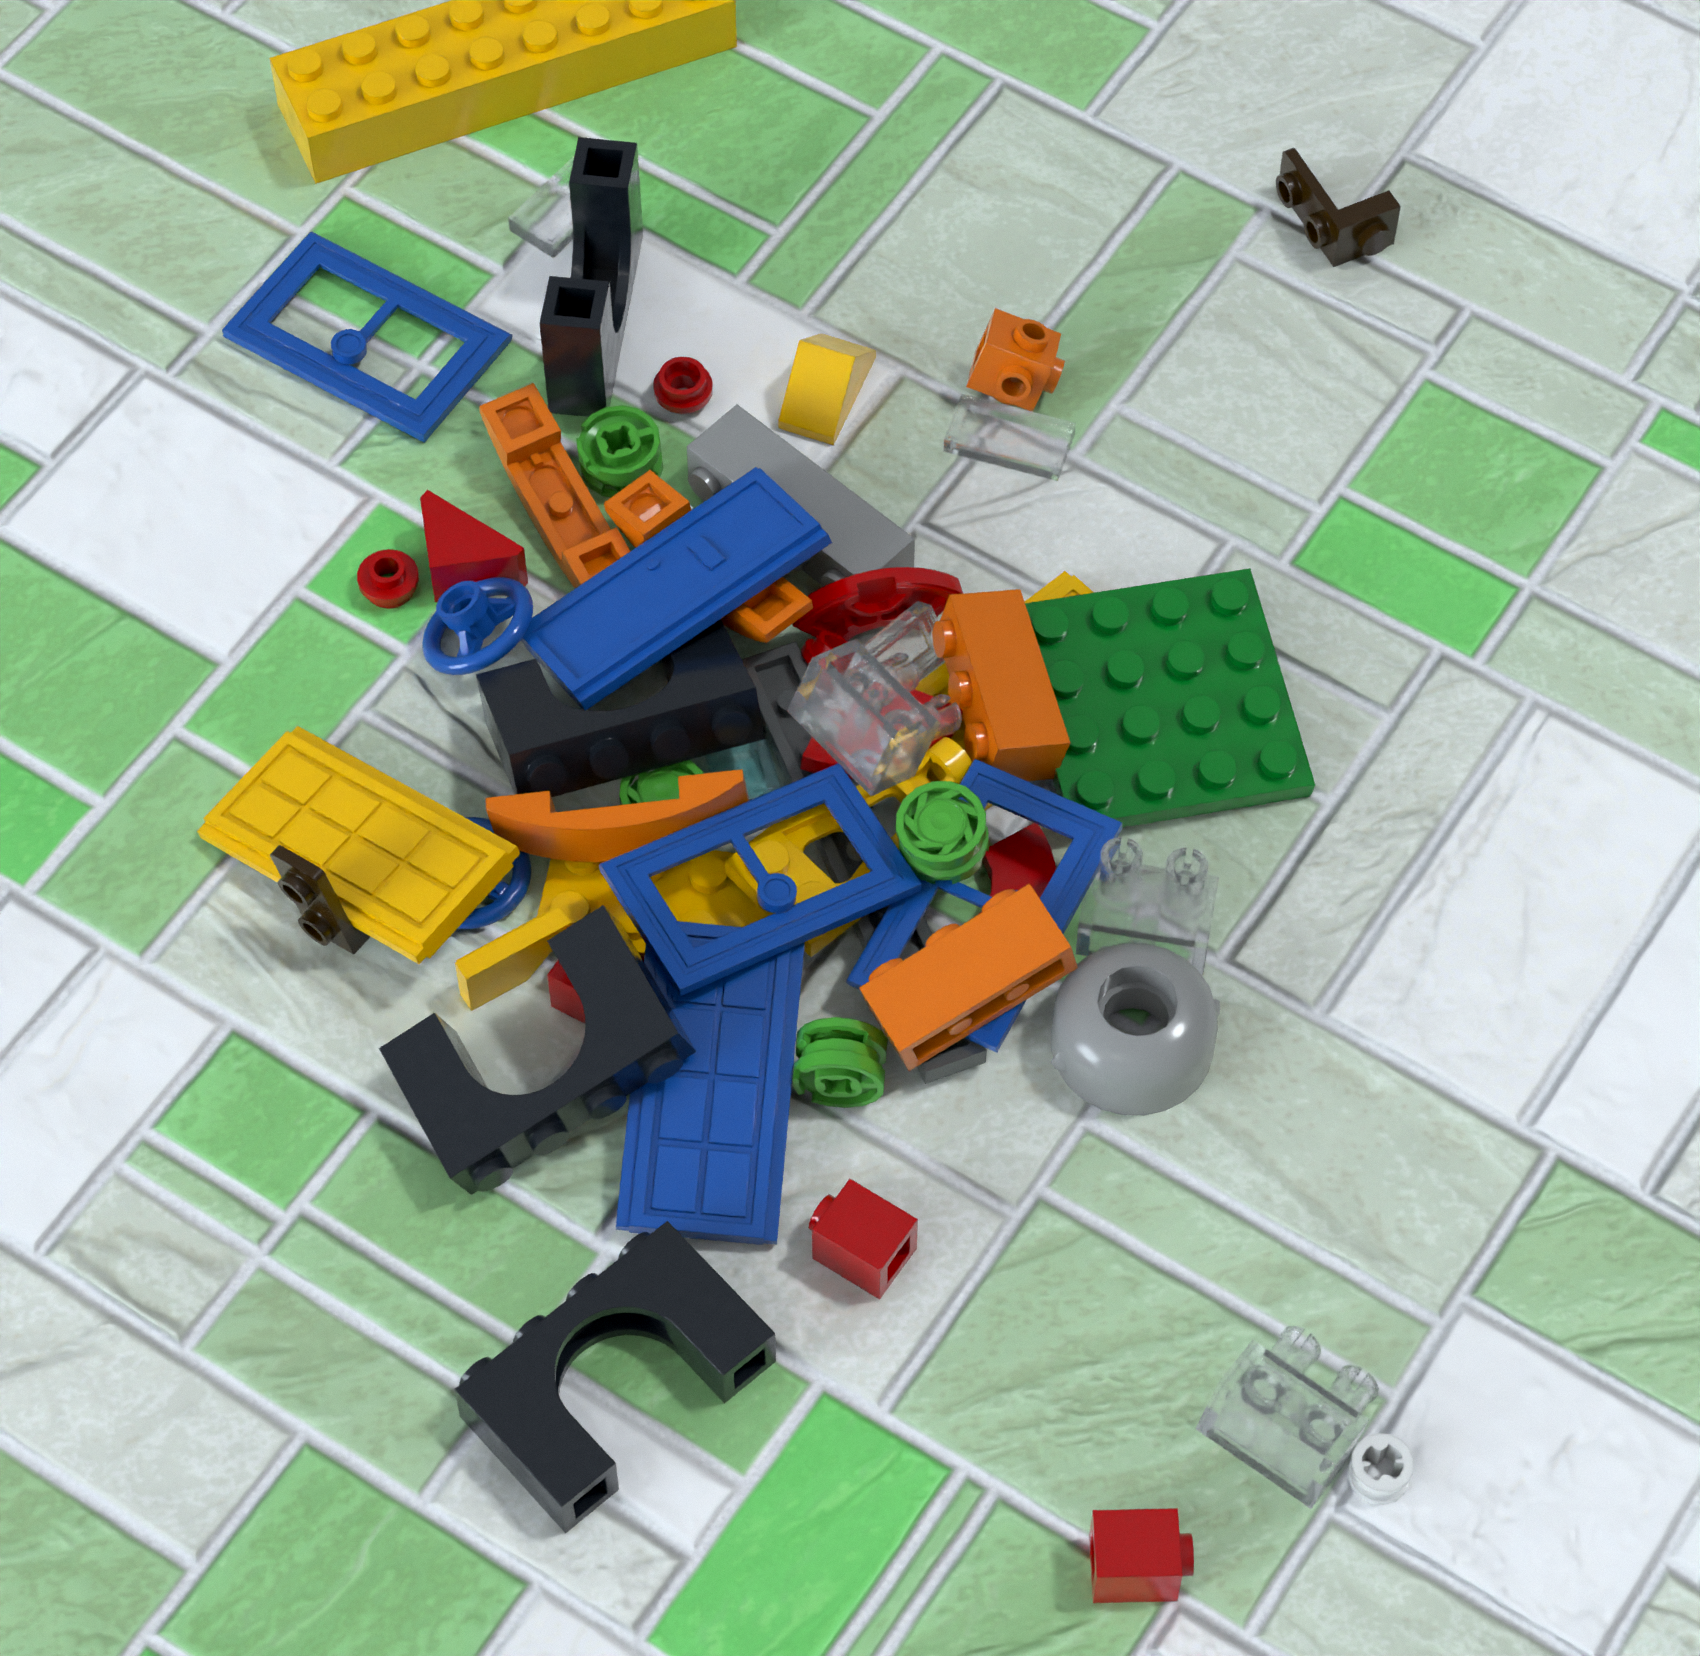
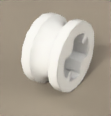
M1376 1433L1366 1436L1357 1443L1348 1467V1479L1353 1491L1361 1499L1371 1504L1385 1505L1396 1502L1405 1494L1414 1472V1458L1411 1450L1401 1439L1391 1434ZM1384 1458L1391 1460L1394 1463L1391 1475L1398 1477L1394 1479L1390 1475L1384 1474L1378 1480L1371 1478L1368 1475L1371 1463L1365 1460L1368 1459L1375 1464L1380 1463Z

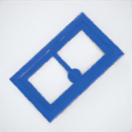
M310 232L222 329L224 338L424 443L512 340V334L314 232ZM319 268L386 301L360 331L345 329L336 333L331 340L332 355L271 324V321ZM397 308L465 342L416 399L349 365L360 362L366 356L367 342Z
M974 759L960 785L966 786L978 796L984 809L990 803L1072 839L1070 846L1040 897L1049 914L1064 934L1122 830V822ZM959 797V799L967 802L963 797ZM919 879L922 883L920 892L889 905L849 974L846 983L860 990L859 987L869 982L870 974L877 967L901 956L938 889L980 908L992 897L960 882L952 884V880H936L935 884ZM1026 1000L969 1034L965 1039L997 1053Z
M839 763L599 864L601 874L679 997L920 892L922 886L918 877ZM824 803L870 872L795 904L797 895L795 882L784 874H768L745 837ZM731 843L758 883L757 901L764 910L774 914L694 948L650 877Z

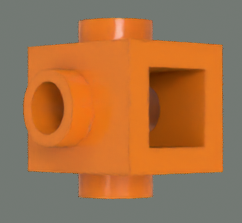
M995 308L975 350L966 387L989 395L1003 404L1015 405L1033 412L1042 391L1052 394L1060 379L1065 360L1056 357L1061 333L1046 328L1038 321L1023 319Z

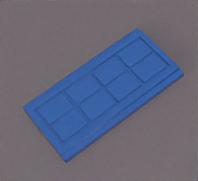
M755 467L532 617L531 623L520 641L581 709L587 710L830 545L832 541L818 521L761 468Z
M678 921L694 948L742 928ZM805 942L680 997L648 946H645L644 963L696 1052L684 1059L681 1069L670 1078L658 1083L648 1082L629 1096L616 1230L638 1234L649 1232L651 1234L668 1221L684 1238L763 1245V1243L777 1245Z

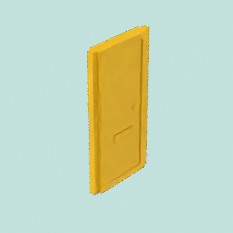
M299 726L292 732L286 731L203 818L205 823L197 830L200 838L277 883L281 876L270 854L278 845L318 866L325 872L353 927L417 964H420L426 957L430 959L514 867L512 862L520 854L518 847Z

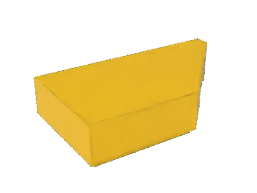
M560 906L546 911L456 960L455 968L460 995L471 1011L528 981L553 951L547 940L571 926V921Z

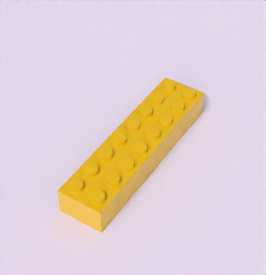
M451 0L269 59L277 104L315 184L735 48L737 47L736 0Z

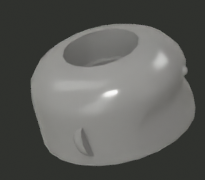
M1121 943L1099 948L1098 951L1086 956L1077 964L1078 968L1069 973L1059 987L1053 1009L1051 1030L1053 1059L1051 1064L1059 1071L1066 1084L1078 1096L1101 1110L1120 1115L1143 1116L1166 1111L1184 1102L1200 1087L1209 1073L1218 1031L1217 1017L1220 1014V1001L1213 999L1210 987L1199 970L1184 957L1166 948L1147 943ZM1134 1008L1145 1010L1155 1016L1163 1028L1153 1034L1137 1036L1119 1031L1111 1026L1107 1019L1120 1010Z

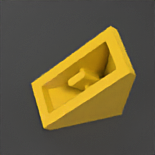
M822 333L799 340L778 419V428L834 445L876 359V350Z

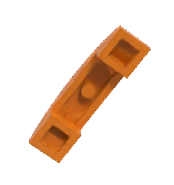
M534 383L479 406V412L517 495L545 545L574 588H577L630 552L618 528L610 529L561 443V429Z
M651 470L604 502L607 514L635 548L691 511L690 501ZM781 577L722 617L721 621L723 625L745 637L767 643L813 609V604L809 597L784 577Z
M743 769L678 776L679 799L556 812L550 791L488 797L486 798V811L494 834L516 845L519 851L556 860L605 862L750 800Z

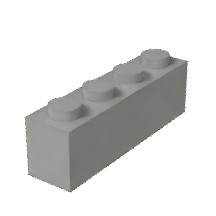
M738 404L687 446L688 482L695 494L703 501H706L757 467L758 469L761 468L820 523L822 529L828 533L832 543L793 570H803L821 584L822 587L842 578L866 571L892 567H914L915 538Z

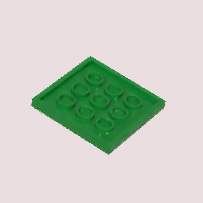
M1251 568L1025 603L1070 740V745L1060 768L1055 770L1053 783L1057 795L1122 822V828L1310 797L1315 787L1314 778Z

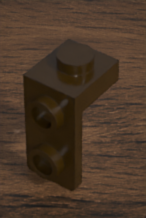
M1291 148L1282 152L1280 174L1276 177L1278 196L1286 208H1293L1304 224V230L1310 244L1316 249L1320 248L1333 267L1364 255H1376L1394 244L1401 206L1389 190L1338 210L1297 150Z
M278 845L270 854V857L281 876L278 880L280 889L296 904L302 915L298 919L300 927L317 943L327 946L330 942H333L354 955L371 936L352 926L325 872L321 868L285 847Z

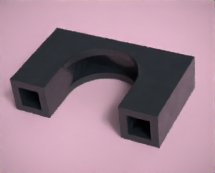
M578 137L569 179L573 225L571 277L549 276L539 325L548 409L554 414L589 417L605 407H610L643 239L637 143Z
M721 619L662 658L665 677L668 683L661 691L641 703L622 709L586 711L561 703L551 693L536 658L476 674L486 725L514 794L550 791L551 797L763 740L764 733L756 686Z
M604 905L547 940L576 990L585 1014V1035L580 1052L566 1073L551 1085L539 1091L522 1095H508L490 1090L456 1030L436 1013L428 1016L379 1048L449 1178L471 1195L477 1191H489L502 1185L512 1176L513 1168L533 1155H545L557 1150L567 1142L571 1131L591 1118L602 1119L615 1113L625 1104L626 1096L648 1082L658 1083L670 1078L681 1069L683 1060L696 1052L624 927Z
M668 1221L651 1234L649 1232H642L632 1238L621 1250L616 1262L599 1275L591 1273L580 1279L571 1288L563 1304L546 1317L544 1315H537L527 1321L515 1334L513 1343L493 1359L485 1357L475 1362L463 1374L459 1386L454 1389L462 1420L565 1533L619 1490L615 1461L570 1414L559 1396L566 1371L583 1351L602 1340L616 1336L635 1335L654 1339L674 1350L724 1404L776 1362L775 1332Z

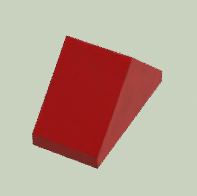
M429 490L420 497L435 603L438 602L441 595L448 588L462 581L477 582L487 578L505 577L514 579L524 586L528 584L524 547Z

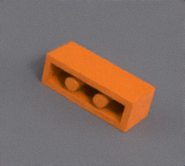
M1021 590L949 595L940 621L934 623L932 639L937 657L944 658L949 673L948 692L951 705L954 709L963 710L962 718L965 724L964 744L966 753L972 762L974 759L982 761L1025 781L1054 779L1055 770L1060 768L1069 748L1070 740Z
M1030 883L1018 891L1008 889L996 894L983 905L982 913L961 926L955 923L937 930L927 939L925 948L905 960L895 958L883 963L870 974L869 982L859 987L870 1011L908 1071L916 1068L1078 968L1071 945Z

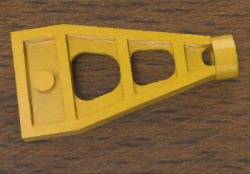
M944 737L917 759L855 787L869 807L888 797H895L902 803L903 799L915 788L930 783L927 778L928 776H931L934 781H952L960 784L972 761L958 743ZM824 803L768 827L749 842V845L768 874H784L795 882L797 887L795 904L870 872L863 861L849 880L843 883H834L803 853L806 846L829 834L843 832ZM895 833L890 838L899 850V839ZM736 852L726 859L725 874L768 916L774 914L764 910L757 901L758 883ZM860 918L806 941L804 951L810 957L814 956L860 920Z

